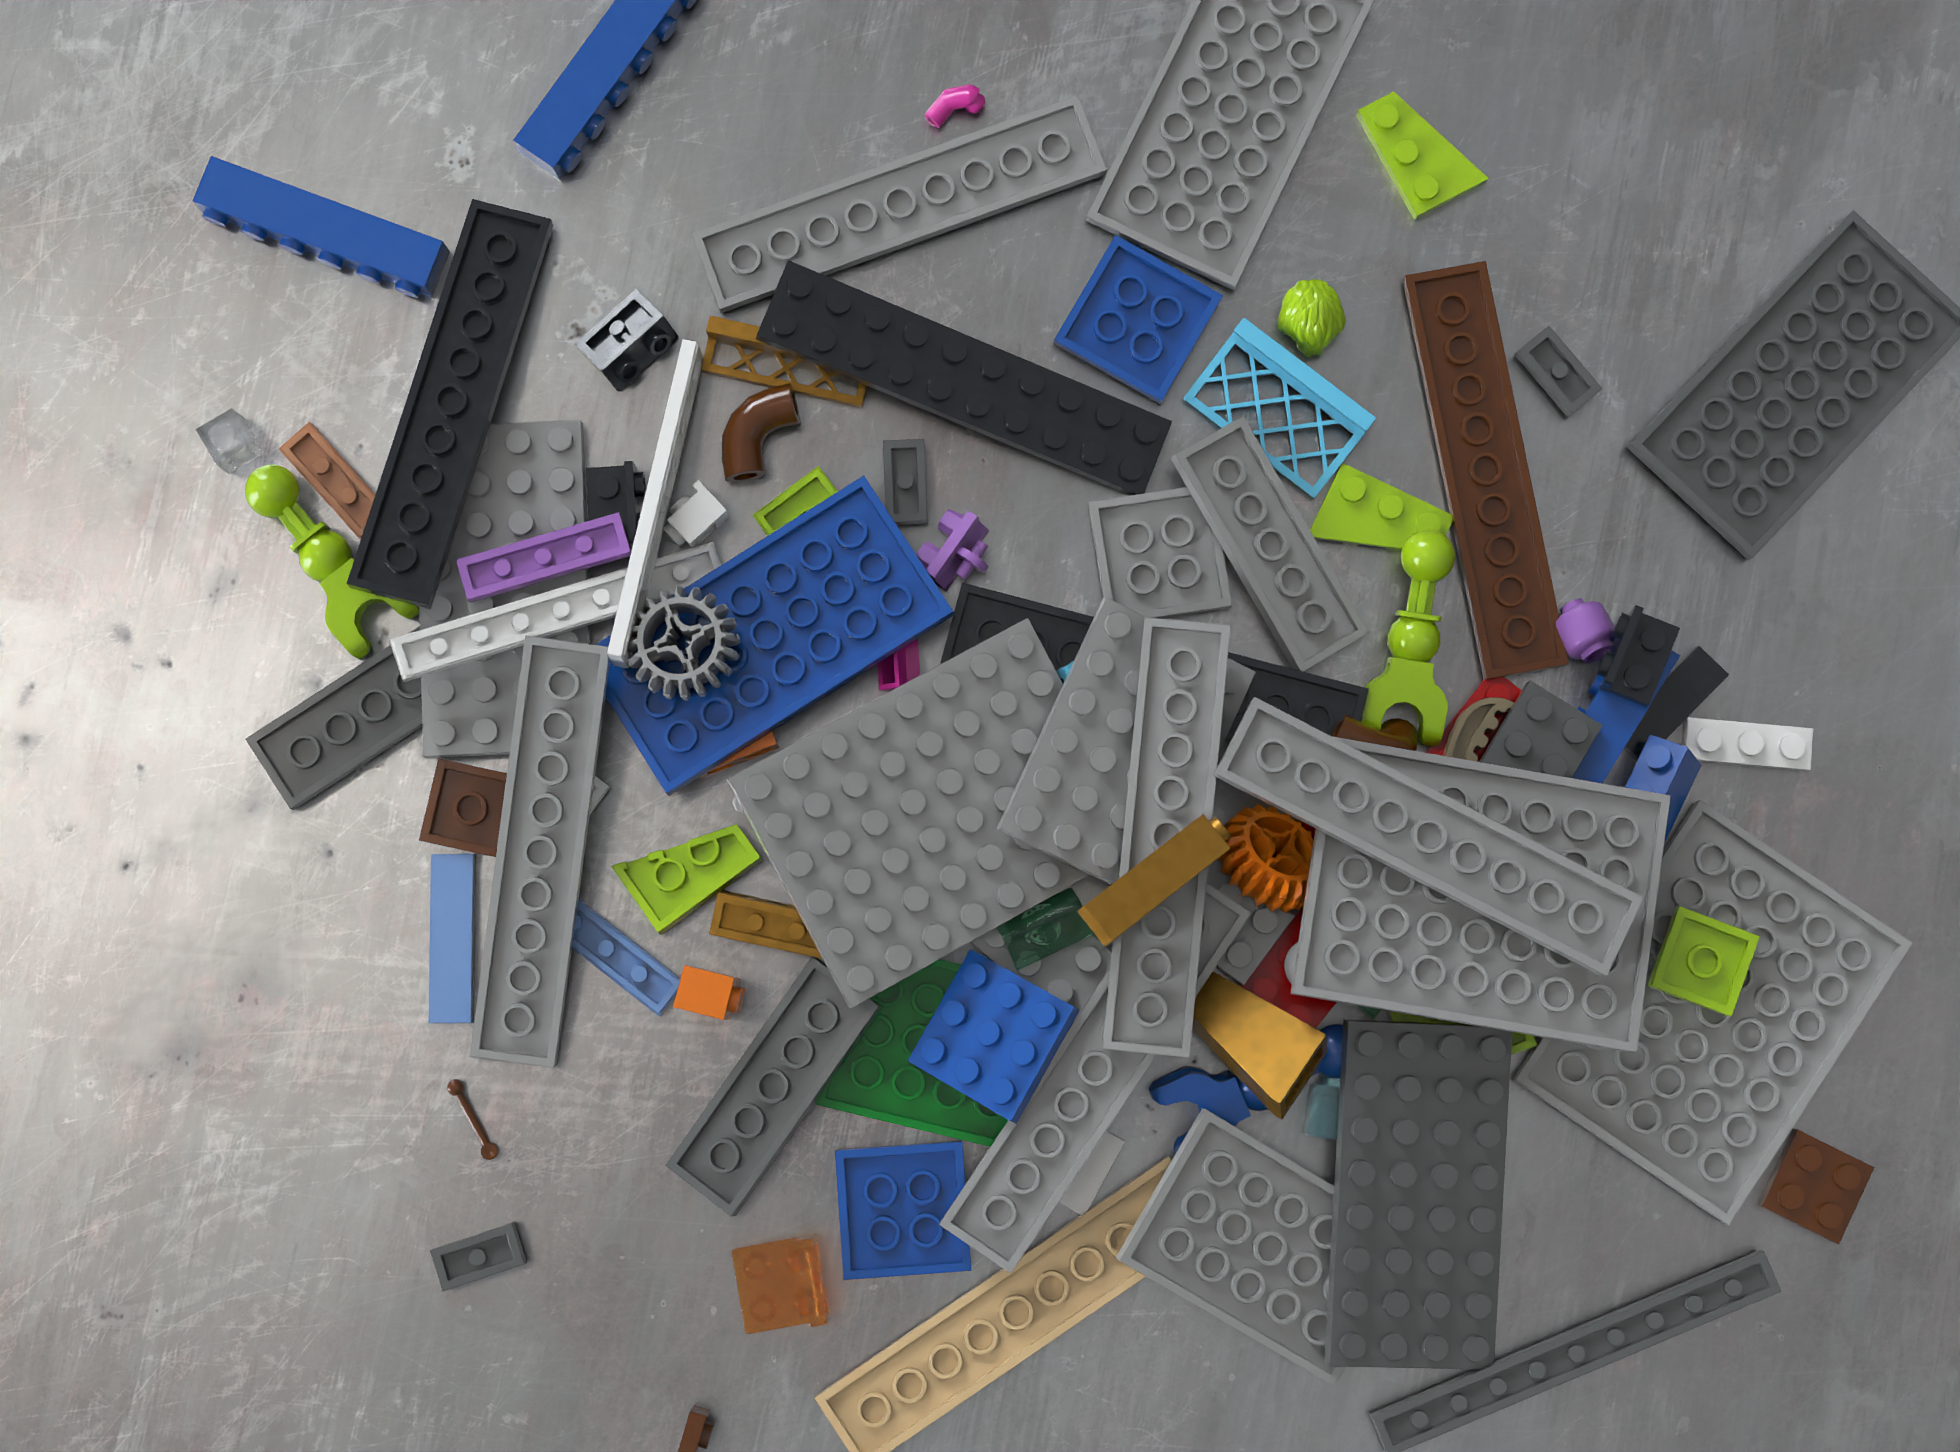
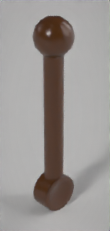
M458 1079L451 1080L447 1085V1090L450 1095L455 1096L478 1137L482 1145V1157L486 1160L494 1159L499 1152L498 1146L493 1142H489L463 1094V1083Z

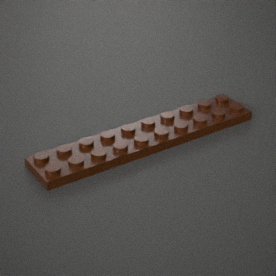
M1486 261L1405 275L1402 280L1449 512L1453 518L1452 526L1483 679L1508 677L1566 666L1569 662L1567 652L1556 627L1559 613Z

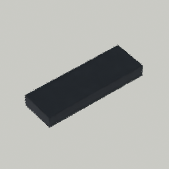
M1700 646L1695 647L1668 675L1624 749L1638 761L1649 735L1666 740L1729 674Z

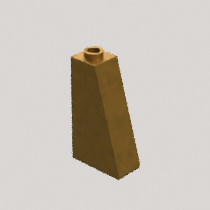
M1202 814L1077 912L1106 947L1230 850L1225 841L1231 835L1216 816L1208 820Z
M1214 971L1195 997L1192 1030L1276 1117L1282 1120L1328 1052L1326 1034Z

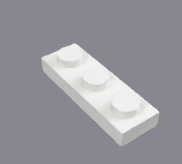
M1688 717L1684 720L1682 745L1688 747L1699 762L1808 771L1811 770L1813 728Z

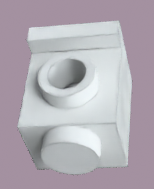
M699 480L692 485L696 492L695 495L691 498L689 495H685L671 507L669 512L672 516L667 519L668 524L663 529L679 547L685 542L690 548L699 546L730 518L727 510Z

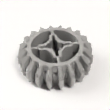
M677 585L675 597L673 598L669 596L665 589L660 590L661 602L655 604L651 598H646L644 602L649 611L644 614L636 610L635 616L640 625H633L631 636L637 637V639L630 640L627 648L628 652L636 654L628 659V664L631 668H640L635 675L641 683L649 680L648 689L653 693L658 692L663 687V695L667 699H672L679 688L680 697L683 700H689L691 688H695L700 697H705L706 689L704 684L710 682L714 688H720L721 683L716 675L721 672L726 676H730L732 673L725 660L737 661L739 658L737 651L728 648L736 646L741 642L738 634L730 633L738 626L734 618H726L729 613L726 604L716 606L717 598L714 594L709 593L702 599V592L698 587H694L688 597H686V592L682 586ZM679 614H698L708 619L711 623L703 627L700 623L688 626L682 622ZM666 621V633L662 638L654 641V646L651 647L655 631ZM677 628L689 640L686 641L689 645L686 648L688 658L676 646L679 645L677 639L680 638ZM715 639L711 655L700 666L698 660L699 653L703 648L711 645L710 640ZM662 659L665 663L678 660L684 665L687 673H668L656 667L654 663Z

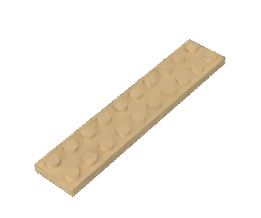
M1166 1156L1094 1205L1083 1215L1078 1216L1025 1252L1011 1274L1002 1268L817 1394L814 1399L848 1451H892L1145 1278V1275L1122 1263L1116 1256L1171 1163V1158Z

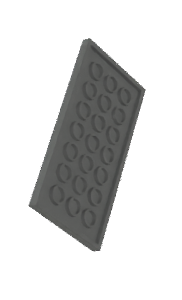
M1852 210L1638 434L1627 448L1747 560H1750L1960 339V307Z
M1343 1019L1324 1362L1328 1366L1483 1369L1494 1364L1512 1032L1466 1024Z

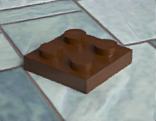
M438 758L419 841L496 857L507 773Z
M1792 1129L1757 1205L1833 1243L1839 1244L1875 1167L1798 1129Z

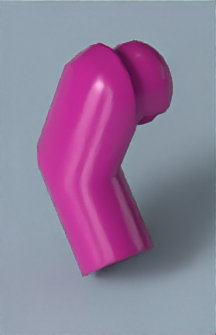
M972 84L948 88L940 94L924 114V117L931 125L939 129L955 109L965 107L969 113H978L985 105V97L979 93L980 89Z

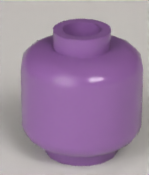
M1578 598L1568 602L1560 609L1562 615L1557 619L1556 627L1570 658L1582 659L1584 663H1591L1602 658L1606 651L1611 652L1614 646L1612 643L1616 637L1612 636L1615 626L1600 602H1584L1582 598Z

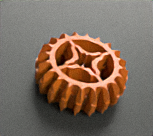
M1259 804L1251 809L1245 807L1224 825L1231 835L1225 841L1230 850L1218 858L1222 862L1220 872L1231 877L1230 886H1238L1242 890L1241 897L1248 895L1253 898L1256 907L1264 903L1271 912L1277 908H1280L1285 913L1294 908L1299 910L1304 906L1314 842L1312 839L1313 831H1306L1301 826L1302 821H1294L1285 812L1283 814L1278 813L1277 809L1273 806L1267 809Z

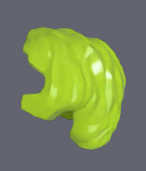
M1303 279L1297 282L1285 294L1277 324L1278 330L1291 336L1292 340L1296 341L1297 349L1310 358L1312 355L1317 354L1319 356L1323 354L1324 348L1343 331L1346 317L1339 295L1332 286H1329L1326 281L1320 279Z

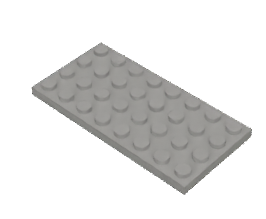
M1192 0L1086 216V221L1234 291L1374 0Z
M581 419L490 424L432 607L428 609L419 606L420 630L588 580L587 568L470 603L466 598L456 562L460 558L586 522L583 423ZM590 625L549 638L591 644ZM524 645L421 677L423 757L428 759L510 754Z

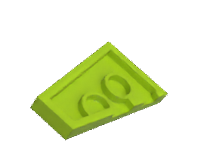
M1394 91L1358 109L1356 116L1414 220L1484 185L1489 178Z
M1342 463L1313 521L1310 531L1316 541L1328 540L1358 546L1360 544L1402 551L1407 539L1419 531L1434 530L1446 536L1453 518L1452 514Z
M735 824L690 839L688 843L664 851L660 849L648 853L646 857L628 863L624 861L611 867L653 927L662 935L717 895L718 892L728 887L762 862L763 859L741 828Z

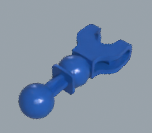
M1332 1024L1319 1030L1326 1034L1328 1052L1312 1076L1322 1073L1330 1078H1340L1343 1025ZM1184 1066L1156 1079L1149 1087L1152 1099L1160 1105L1167 1106L1177 1102L1189 1101L1198 1105L1199 1113L1204 1108L1235 1127L1240 1121L1251 1116L1249 1110H1269L1229 1070L1219 1074H1211L1198 1067ZM1188 1132L1177 1137L1174 1142L1175 1154Z

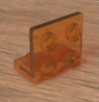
M816 1234L744 1246L732 1250L742 1318L747 1334L810 1323V1327L828 1324L830 1315Z

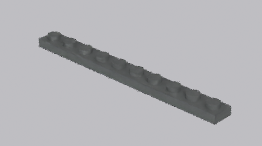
M1759 1250L1494 1361V1364L1483 1369H1475L1370 1413V1416L1385 1452H1402L1782 1291L1765 1252Z

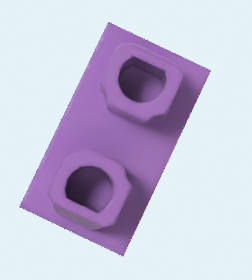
M950 509L947 510L938 525L941 533L949 537L942 548L939 549L930 542H926L916 553L934 583L945 591L948 590L957 576L965 580L973 569L984 574L989 568L981 559L988 548V545L982 540L989 530L979 521L980 518L970 511L963 515Z

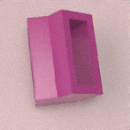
M918 639L878 663L879 690L891 691L920 675Z

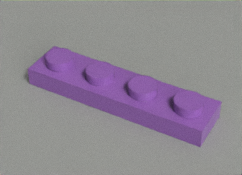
M618 512L460 558L456 562L466 598L471 603L631 555V549L621 515Z

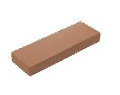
M309 421L278 449L361 540L376 494Z

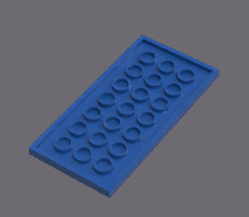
M863 475L684 588L686 597L689 596L690 591L694 587H698L701 590L702 599L709 593L714 594L717 598L716 606L726 604L729 609L726 618H734L738 626L730 633L738 634L741 642L736 646L728 648L737 651L739 658L737 661L725 660L732 673L730 676H726L721 672L716 675L721 683L720 688H714L710 682L705 683V697H700L695 688H691L689 700H683L680 697L678 688L674 697L667 699L663 695V687L658 692L653 693L648 689L649 680L641 683L635 675L640 668H631L630 666L629 668L617 667L610 660L606 698L665 793L670 796L954 616V612ZM679 614L682 622L688 626L700 623L703 627L711 623L708 619L698 614ZM666 621L655 631L651 647L654 646V641L659 640L666 633ZM677 628L680 638L677 639L679 645L676 646L688 658L686 648L689 645L686 641L689 640ZM611 635L595 645L609 647ZM715 639L710 640L711 645L706 646L699 653L698 660L700 666L711 655ZM662 659L654 663L656 667L668 673H687L684 665L678 660L665 663Z

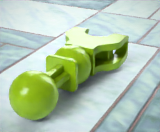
M275 464L258 467L249 475L245 484L247 503L261 516L278 518L295 538L296 541L289 548L299 555V564L303 572L312 580L319 581V585L327 594L328 602L325 609L327 628L352 656L361 660L371 650V643L360 626L361 616L369 605L376 602H385L394 608L399 615L408 619H412L419 614V606L350 588L346 583L354 558H352V551L348 541L338 532L331 531L327 523L321 521L316 525L299 505L300 488L296 477L291 471Z
M1422 530L1410 536L1401 551L1402 566L1407 575L1412 578L1406 611L1396 610L1395 616H1399V618L1391 625L1388 633V647L1393 657H1387L1386 667L1382 674L1371 679L1364 686L1369 691L1361 722L1380 730L1386 710L1395 703L1404 702L1411 705L1417 713L1419 741L1425 746L1436 747L1441 742L1448 712V701L1443 691L1435 684L1433 679L1434 664L1428 663L1437 654L1441 644L1440 631L1435 623L1441 622V617L1431 615L1436 582L1444 579L1451 572L1455 562V551L1450 540L1442 533L1434 530Z

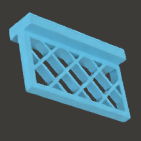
M1243 317L1233 330L1232 335L1183 399L1220 428L1233 422L1231 409L1256 406L1259 430L1252 432L1255 436H1260L1261 447L1273 468L1315 499L1374 423L1376 417ZM1235 345L1249 355L1251 372L1226 374L1225 357ZM1254 359L1267 369L1256 371ZM1221 364L1222 376L1211 377ZM1275 374L1282 380L1284 397L1259 400L1256 376ZM1252 377L1255 401L1230 404L1227 380ZM1223 381L1226 405L1208 407L1196 398V395L1206 383ZM1287 384L1300 393V395L1289 396ZM1307 399L1315 405L1317 422L1292 425L1289 401ZM1285 402L1288 426L1263 429L1260 405ZM1320 409L1334 420L1322 421ZM1227 410L1228 422L1215 412ZM1340 424L1353 434L1343 448L1325 450L1322 426ZM1318 427L1321 451L1296 454L1293 430ZM1289 431L1291 455L1280 457L1270 455L1266 451L1264 434ZM1338 454L1329 467H1327L1326 455ZM1321 456L1323 474L1312 487L1299 477L1297 459ZM1292 460L1294 472L1282 464L1281 461Z

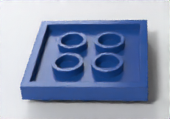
M1115 235L1056 335L1053 344L1161 404L1222 300L1223 295Z
M970 949L908 1061L1007 1120L1017 1124L1080 1010Z
M962 1141L835 1150L843 1280L971 1271L970 1246L939 1225L965 1186Z

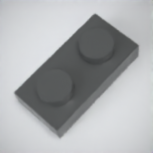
M1550 326L1546 327L1515 353L1518 360L1567 418L1603 389Z
M924 439L883 440L886 510L896 525L928 524Z
M514 1222L430 1250L442 1292L527 1263Z

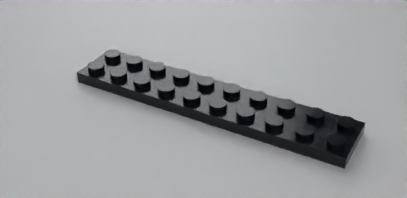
M472 199L346 583L350 588L431 609L553 229V222L550 218Z
M790 260L787 261L756 336V340L1130 496L1145 493L1172 424L1171 420Z
M962 582L940 663L948 661L1028 618L1055 670H1058L1075 660L1094 617ZM1228 652L1229 659L1256 673L1226 740H1232L1254 697L1332 736L1345 714L1361 722L1369 691L1368 688Z

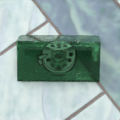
M1072 888L1065 889L996 927L1017 971L1094 934L1077 912L1083 906Z

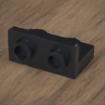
M635 289L578 340L575 345L607 378L611 385L617 391H621L626 385L635 380L657 357L666 352L678 339V335L666 318Z
M624 461L623 466L586 468L588 521L619 512L630 549L632 550L641 514L639 497L645 496L646 493L644 472H637V467L633 461Z
M1635 605L1629 615L1621 613L1612 636L1619 638L1613 653L1605 652L1596 674L1603 677L1599 689L1647 708L1680 628L1642 613L1644 608Z

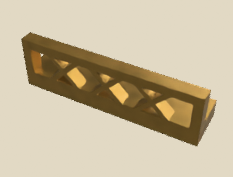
M709 316L706 328L708 342L701 367L703 373L770 388L791 383L794 393L855 407H863L867 385L859 383L856 396L840 393L831 381L832 378L839 374L833 371L826 373L823 367L816 364L815 366L822 377L810 385L800 384L793 376L791 370L804 362H812L756 340L760 326ZM717 342L735 346L742 359L729 367L712 364ZM742 348L753 350V352L746 356ZM764 353L775 355L782 366L781 369L769 376L758 374L751 364L752 360ZM782 357L794 359V361L786 365ZM744 365H747L750 372L738 369L743 367ZM784 374H787L790 381L778 378L783 376ZM824 383H827L831 390L822 389L818 387L823 385Z
M725 890L718 892L709 935L823 959L794 905Z

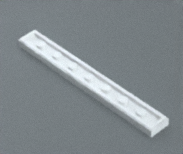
M683 339L607 651L611 662L617 667L629 668L628 659L634 654L633 652H628L627 648L630 640L637 639V637L631 636L633 625H640L635 616L636 610L644 612V601L648 596L701 374L703 355L696 341Z
M714 542L657 558L647 598H651L655 604H658L662 601L659 596L660 590L665 589L669 596L672 597L675 595L677 585L686 588L721 566ZM627 568L390 639L403 682L523 646L525 635L549 638L616 617Z

